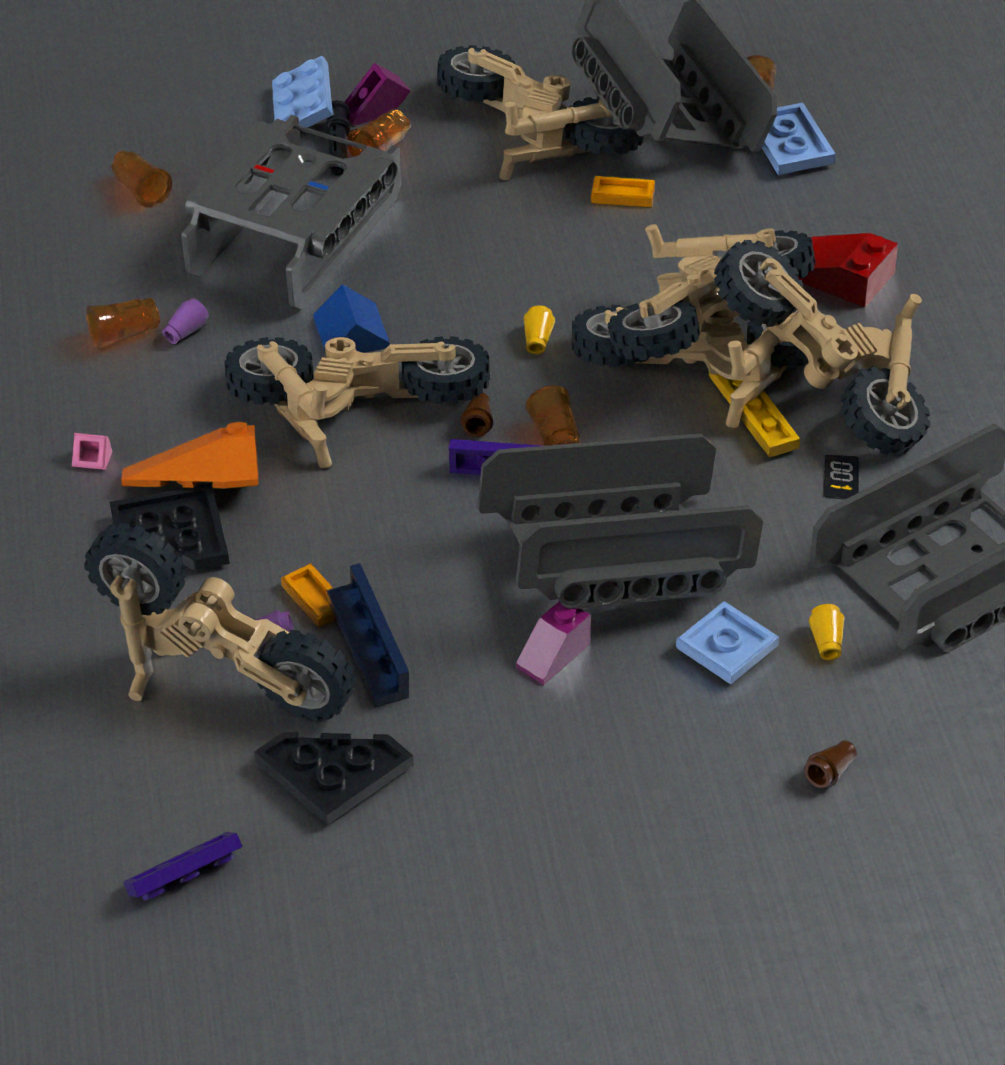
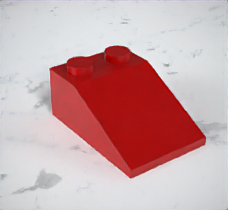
M872 233L812 236L816 265H814L812 272H808L807 276L804 278L799 277L798 279L802 280L806 285L866 307L895 274L898 243Z

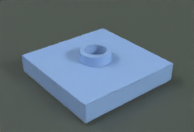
M725 601L676 639L677 649L729 684L734 683L779 645V636Z

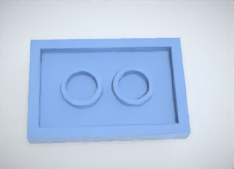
M323 55L314 60H307L301 66L289 72H283L272 80L274 120L286 121L291 115L299 118V126L308 128L333 115L329 67Z
M804 103L777 108V116L762 149L778 175L835 164V152Z

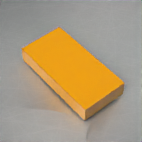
M595 176L591 192V203L652 208L655 180Z
M311 563L281 577L282 587L318 628L336 620L327 600V590L333 589V587Z

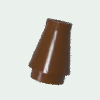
M485 393L479 396H472L470 403L460 418L462 428L472 437H482L493 427L494 422L490 398Z
M843 740L837 745L810 755L804 768L809 782L818 788L834 786L850 763L856 759L857 750L851 742Z

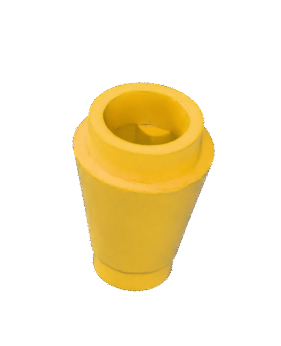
M537 305L529 308L523 317L526 349L529 353L535 355L545 352L555 325L552 311L548 307Z
M833 604L816 606L811 611V616L808 620L820 652V657L824 660H834L842 655L845 617L840 612L839 607Z

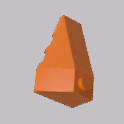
M244 422L230 423L226 428H219L123 468L122 486L163 487L168 485L170 481H177V483L182 484L183 488H194L197 483L202 481L213 482V488L258 486L259 472L255 425L247 426V423Z

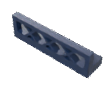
M361 564L351 565L350 584L327 590V600L374 707L409 698V670Z

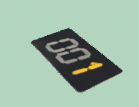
M825 455L824 496L849 498L859 493V457Z

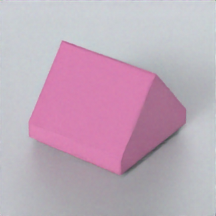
M74 433L72 467L105 470L112 454L109 437Z

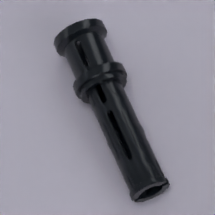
M332 101V110L334 109L335 115L326 118L324 132L347 140L351 130L350 123L347 120L350 115L349 106L342 101ZM329 139V155L341 159L348 158L347 144ZM340 167L329 168L335 175H342L344 173V169Z

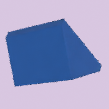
M343 284L313 314L324 352L326 342L338 337L353 340L356 345V351L362 353L385 349L390 345L376 303Z

